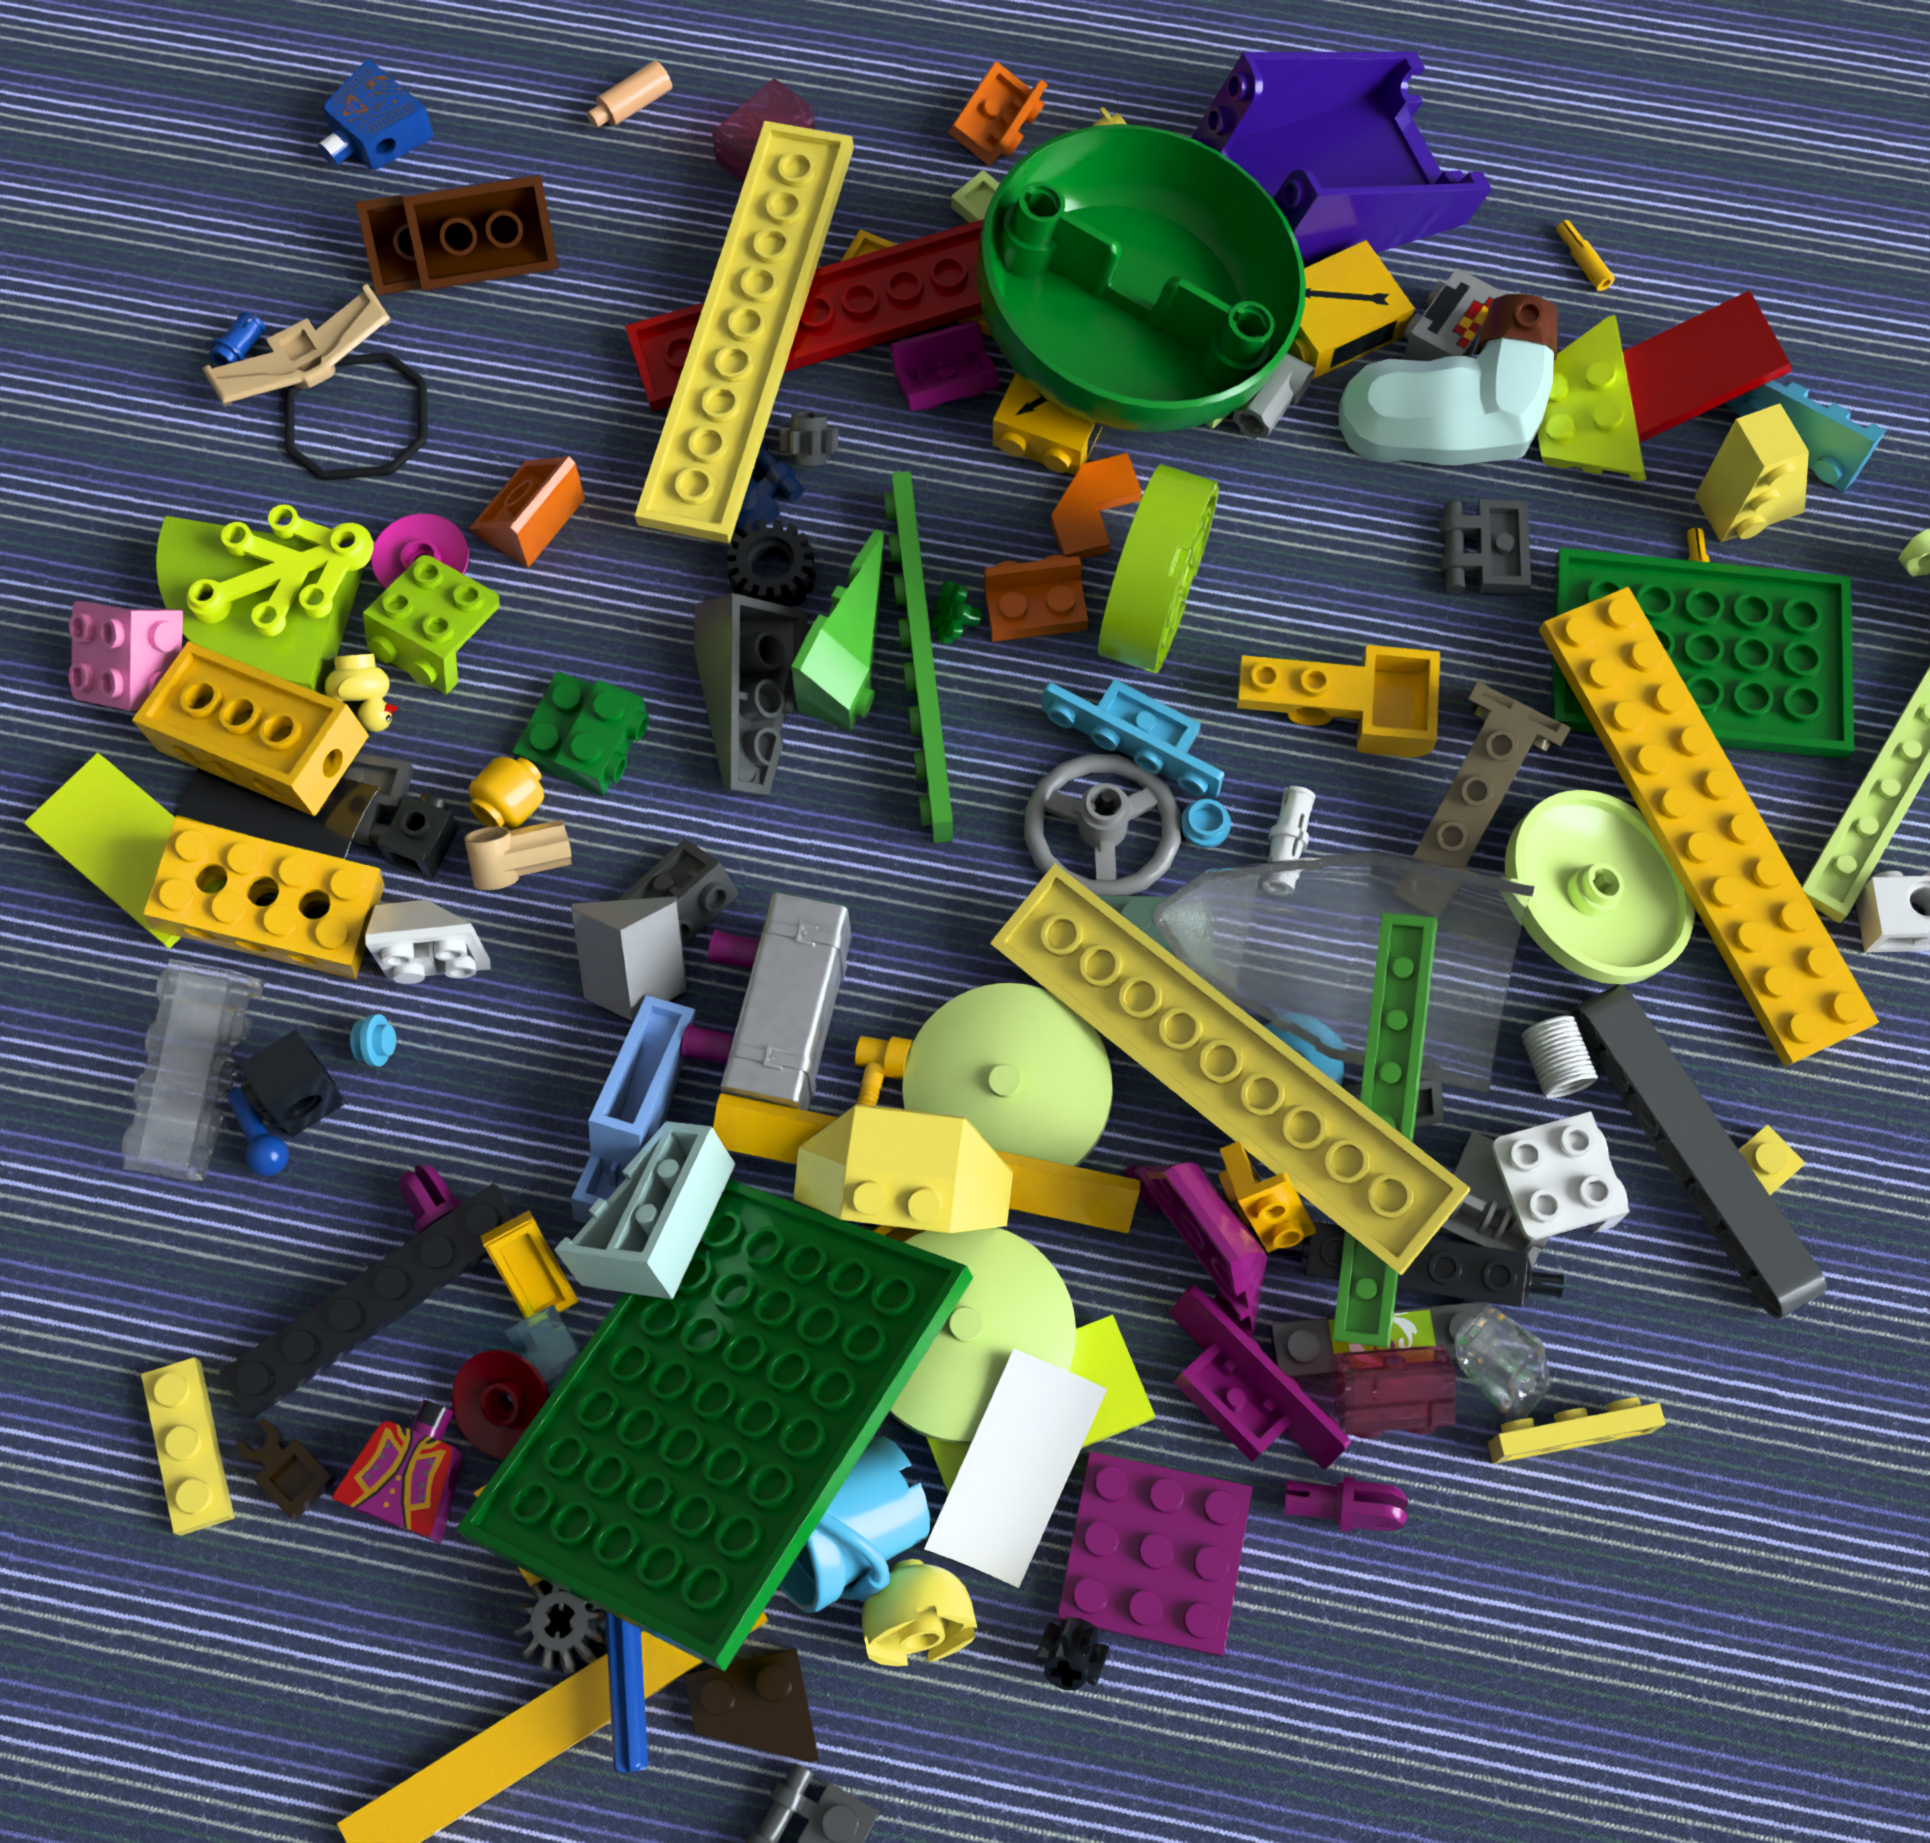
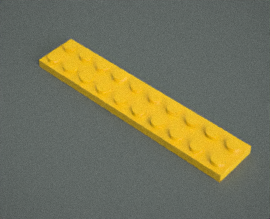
M1626 587L1544 621L1538 629L1784 1068L1879 1023L1630 588Z

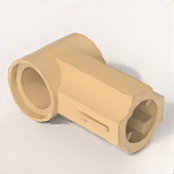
M562 820L515 830H509L507 827L501 826L486 827L474 830L464 838L473 885L479 890L501 889L516 883L519 880V876L572 865L569 839Z

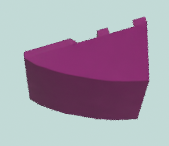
M1188 1162L1160 1166H1128L1121 1172L1125 1177L1141 1180L1139 1197L1151 1214L1159 1208L1163 1210L1219 1288L1214 1300L1219 1304L1222 1311L1246 1335L1254 1339L1268 1259L1267 1254L1205 1169L1196 1163Z

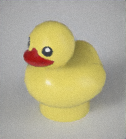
M374 653L335 656V670L325 680L324 688L326 695L340 702L363 700L364 702L360 705L357 712L360 724L369 732L377 733L385 730L391 723L392 714L398 710V707L388 704L382 699L389 690L390 681L388 675L382 669L375 666Z

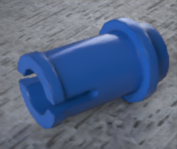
M242 311L222 338L217 337L211 342L212 350L209 354L218 366L245 360L244 356L267 330L264 323L257 316H254L248 322L247 320L251 317V313Z

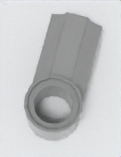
M1287 353L1285 359L1265 386L1247 403L1234 411L1232 420L1237 423L1240 432L1253 439L1257 437L1267 438L1289 405H1296L1300 401L1312 380L1315 367Z

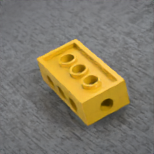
M189 641L132 719L159 752L312 816H316L369 737L347 704Z
M175 817L143 915L155 931L356 980L366 949L365 933L375 905L380 903L385 885L380 868ZM217 880L227 881L224 888L220 891L205 893V889L210 883ZM263 894H278L277 899L270 905H255L257 899ZM323 905L329 907L328 912L321 918L309 919L305 917L307 912L315 906Z

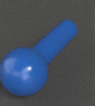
M241 1087L233 1089L228 1093L227 1099L249 1142L245 1152L248 1167L260 1176L278 1174L285 1168L289 1159V1150L286 1143L278 1136L268 1133L259 1113L253 1108Z

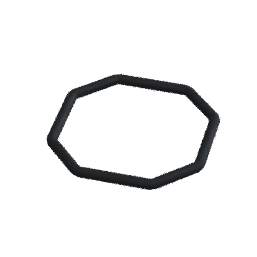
M389 353L345 356L335 364V366L388 362L417 384L418 437L388 466L324 471L295 449L294 395L301 389L294 385L290 386L285 393V450L287 454L319 479L323 480L382 476L395 473L426 443L428 438L427 385L424 378Z

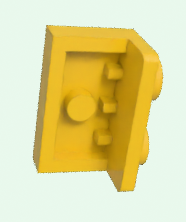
M1240 1141L1220 1148L1226 1170L1219 1172L1218 1175L1230 1203H1235L1239 1217L1246 1227L1253 1226L1267 1252L1278 1248L1293 1247L1300 1243L1303 1238L1316 1233L1313 1220L1287 1173H1280L1262 1181Z

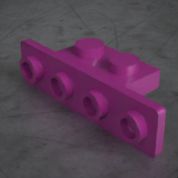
M1192 1284L1182 1294L1170 1310V1316L1205 1351L1181 1372L1173 1383L1251 1462H1254L1285 1431L1322 1469L1326 1470L1351 1444L1350 1438L1341 1430L1338 1423L1331 1416L1325 1414L1301 1390L1298 1383L1291 1376L1285 1374L1261 1350L1259 1344L1252 1337L1246 1335L1222 1311L1219 1304L1213 1298L1207 1296L1195 1284Z

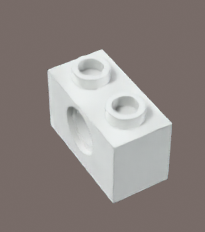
M1886 871L1872 876L1864 885L1856 900L1864 953L1930 951V872L1922 876H1903V873L1899 871ZM1911 903L1919 905L1924 910L1926 916L1917 913L1912 908Z

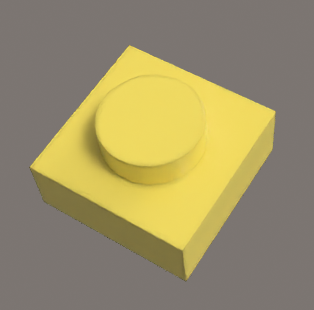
M1768 1124L1739 1149L1769 1195L1775 1192L1806 1164Z

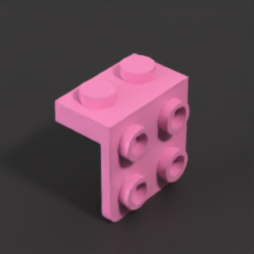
M87 601L75 602L69 622V632L72 637V665L69 669L68 677L73 697L76 700L128 711H138L182 650L183 610L171 608L127 609Z

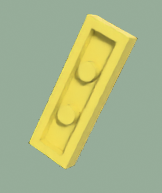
M194 1357L142 1373L141 1377L173 1533L182 1536L235 1519L201 1361Z
M1634 1397L1607 1404L1608 1413L1588 1416L1586 1408H1576L1554 1414L1555 1423L1535 1427L1533 1418L1504 1423L1500 1425L1502 1433L1487 1442L1492 1462L1497 1464L1650 1434L1666 1425L1660 1402L1641 1406L1639 1397Z

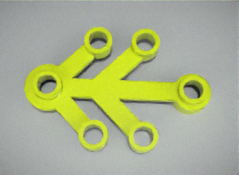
M278 505L268 515V522L274 534L282 539L297 537L317 545V547L299 552L254 536L249 527L242 522H232L226 525L221 532V540L227 551L234 556L248 555L270 564L220 583L210 579L198 580L191 585L187 593V605L197 620L206 624H214L228 616L232 606L231 601L278 584L269 601L258 604L251 614L252 621L261 634L265 636L277 635L284 629L286 625L285 615L308 573L324 566L325 568L317 584L307 585L301 590L299 602L305 613L312 618H322L330 613L333 607L332 598L346 572L359 570L369 562L374 548L372 537L368 530L359 524L343 523L330 529L299 518L296 510L290 505ZM292 518L289 524L285 526L278 525L280 520ZM237 535H245L241 542L231 543L232 539ZM354 541L350 547L341 548L343 544ZM213 593L208 600L200 601L205 595ZM314 597H324L320 604L308 605ZM269 614L276 615L272 622L261 623L265 616Z

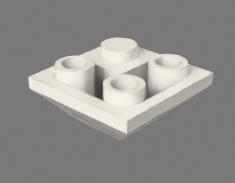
M429 900L375 905L365 933V945L388 980H394L402 984H413L423 981L425 976L445 974L451 978H467L475 975L476 971L491 969L490 959L472 924Z

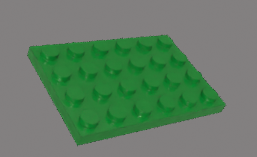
M1559 548L1555 558L1554 617L1629 587L1720 746L1848 759L1854 752L1851 576ZM1552 655L1551 718L1571 727L1570 731L1597 734Z

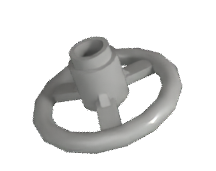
M1085 754L1058 764L1037 783L1024 810V840L1035 866L1044 875L1056 863L1095 895L1130 896L1147 890L1169 870L1181 844V812L1169 786L1156 774L1149 773L1140 768L1134 760L1119 754ZM1090 773L1117 774L1136 782L1143 788L1127 796L1119 787L1109 783H1102L1089 788L1082 796L1081 801L1057 792L1068 781ZM1157 807L1161 815V840L1153 858L1136 873L1116 879L1115 846L1125 838L1128 822ZM1045 811L1078 823V832L1085 843L1094 847L1096 880H1090L1068 871L1051 854L1044 837Z

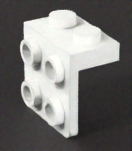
M1591 1111L1503 1135L1493 1142L1491 1147L1521 1232L1525 1238L1537 1240L1587 1225H1591L1595 1233L1615 1227L1630 1212L1625 1188L1616 1177L1608 1156L1606 1139L1601 1130L1597 1128Z

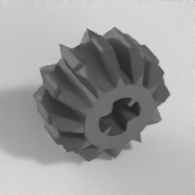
M538 1583L533 1584L530 1590L532 1595L538 1600V1603L535 1607H532L527 1603L520 1602L516 1609L517 1612L531 1619L530 1623L516 1626L514 1628V1635L518 1638L534 1637L522 1650L523 1656L527 1659H532L543 1652L540 1660V1669L546 1672L552 1671L560 1656L561 1666L567 1674L575 1672V1653H579L581 1658L589 1664L596 1661L595 1652L588 1644L592 1639L600 1644H607L606 1633L595 1629L596 1624L606 1623L605 1611L602 1609L592 1610L596 1606L551 1584L550 1594ZM573 1609L575 1615L569 1621L570 1626L573 1628L572 1632L565 1636L557 1631L554 1637L552 1632L558 1626L554 1616L560 1611L569 1616Z

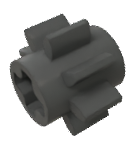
M810 411L792 413L791 424L785 423L784 427H780V450L790 451L791 463L804 466L826 464V454H834V450H838V427L827 426V414Z

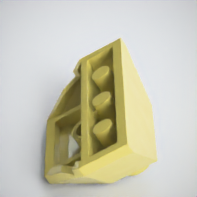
M855 1104L799 1146L793 1200L845 1221L943 1233L1007 1226L1013 1170L1004 1160L1002 1161L989 1143L963 1116Z

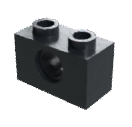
M296 1030L239 1064L248 1079V1082L241 1085V1089L257 1113H262L272 1128L281 1124L292 1137L347 1104L323 1063Z

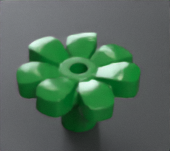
M946 581L941 586V595H938L934 608L938 614L930 617L931 631L938 632L937 638L941 643L952 644L953 639H959L963 633V625L977 627L980 624L981 610L965 604L968 590L964 585Z

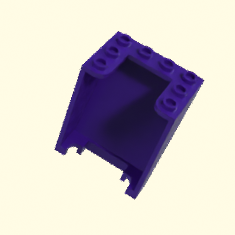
M1242 52L1191 139L1217 150L1238 164L1273 198L1286 217L1297 240L1304 268L1367 240L1375 253L1465 225L1492 190L1483 172H1468L1464 177L1461 170L1441 172L1412 119L1423 103L1420 95L1408 94V82L1412 75H1421L1425 70L1416 52Z

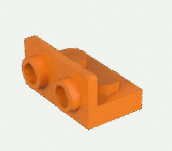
M1052 555L1044 558L1042 561L1026 563L1004 561L994 567L985 568L984 595L992 642L1088 630V615L1081 582V558L1079 556Z

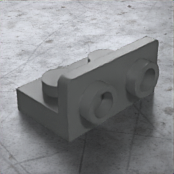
M684 838L618 900L676 896L683 947L737 897L738 890L718 860Z

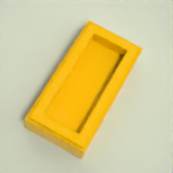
M530 1210L480 1236L484 1247L530 1328L579 1302Z

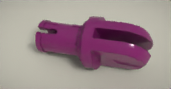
M416 1165L415 1174L407 1170L399 1179L401 1194L417 1220L414 1228L418 1234L463 1204L461 1198L453 1197L439 1173L431 1165Z
M1344 1475L1343 1481L1338 1480L1337 1486L1295 1482L1287 1479L1284 1516L1290 1517V1515L1335 1520V1526H1340V1532L1351 1533L1352 1528L1394 1531L1401 1528L1407 1521L1408 1515L1403 1509L1408 1507V1499L1404 1492L1397 1487L1355 1481V1476Z

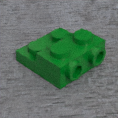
M557 671L512 752L516 761L520 757L525 758L542 772L604 796L611 782L617 783L622 777L627 765L626 754L634 740L640 741L646 732L649 714H647L643 697L599 679L594 686Z

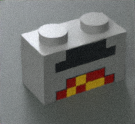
M1456 268L1446 283L1442 281L1437 282L1426 302L1428 309L1423 316L1416 313L1410 320L1403 335V338L1408 340L1403 360L1432 361L1449 356L1471 357L1477 349L1490 302L1497 297L1505 295V293Z

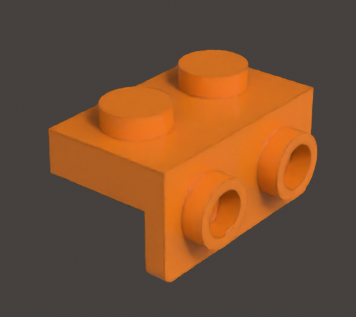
M995 61L947 133L988 166L1001 154L1008 158L1024 137L1018 131L1022 124L1025 122L1029 126L1045 105L1039 98L1048 84L1040 79L1030 89L999 62Z

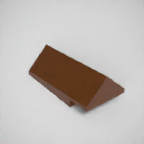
M541 174L355 201L376 296L421 288L422 291L559 269Z

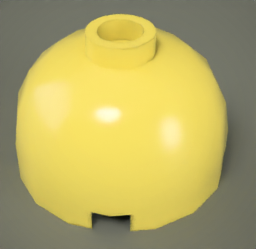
M918 1559L904 1560L893 1565L890 1569L891 1572H889V1584L876 1595L869 1597L864 1602L861 1611L862 1631L868 1657L870 1660L881 1665L908 1666L907 1654L928 1649L927 1662L939 1660L958 1652L971 1643L975 1638L974 1628H977L972 1602L963 1583L951 1572L935 1565L923 1564Z

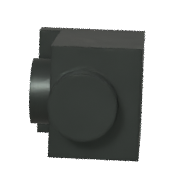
M427 793L421 794L419 800L405 796L386 835H381L377 842L387 863L434 879L459 828L452 813L448 811L449 805L442 799ZM418 823L424 825L421 829L415 831Z

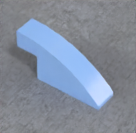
M645 996L588 1120L591 1155L571 1197L573 1220L585 1224L588 1223L593 1217L588 1210L599 1198L605 1201L608 1200L626 1179L622 1171L665 1123L684 1061L681 1055L684 1033L688 1024L693 1025L695 1009L652 996Z

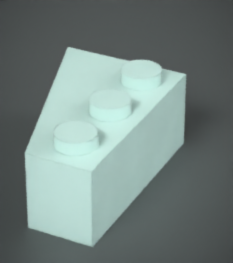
M666 1121L622 1171L626 1179L607 1201L599 1198L588 1210L593 1216L573 1240L565 1237L554 1250L581 1286L673 1300L733 1171L735 1162L712 1126Z

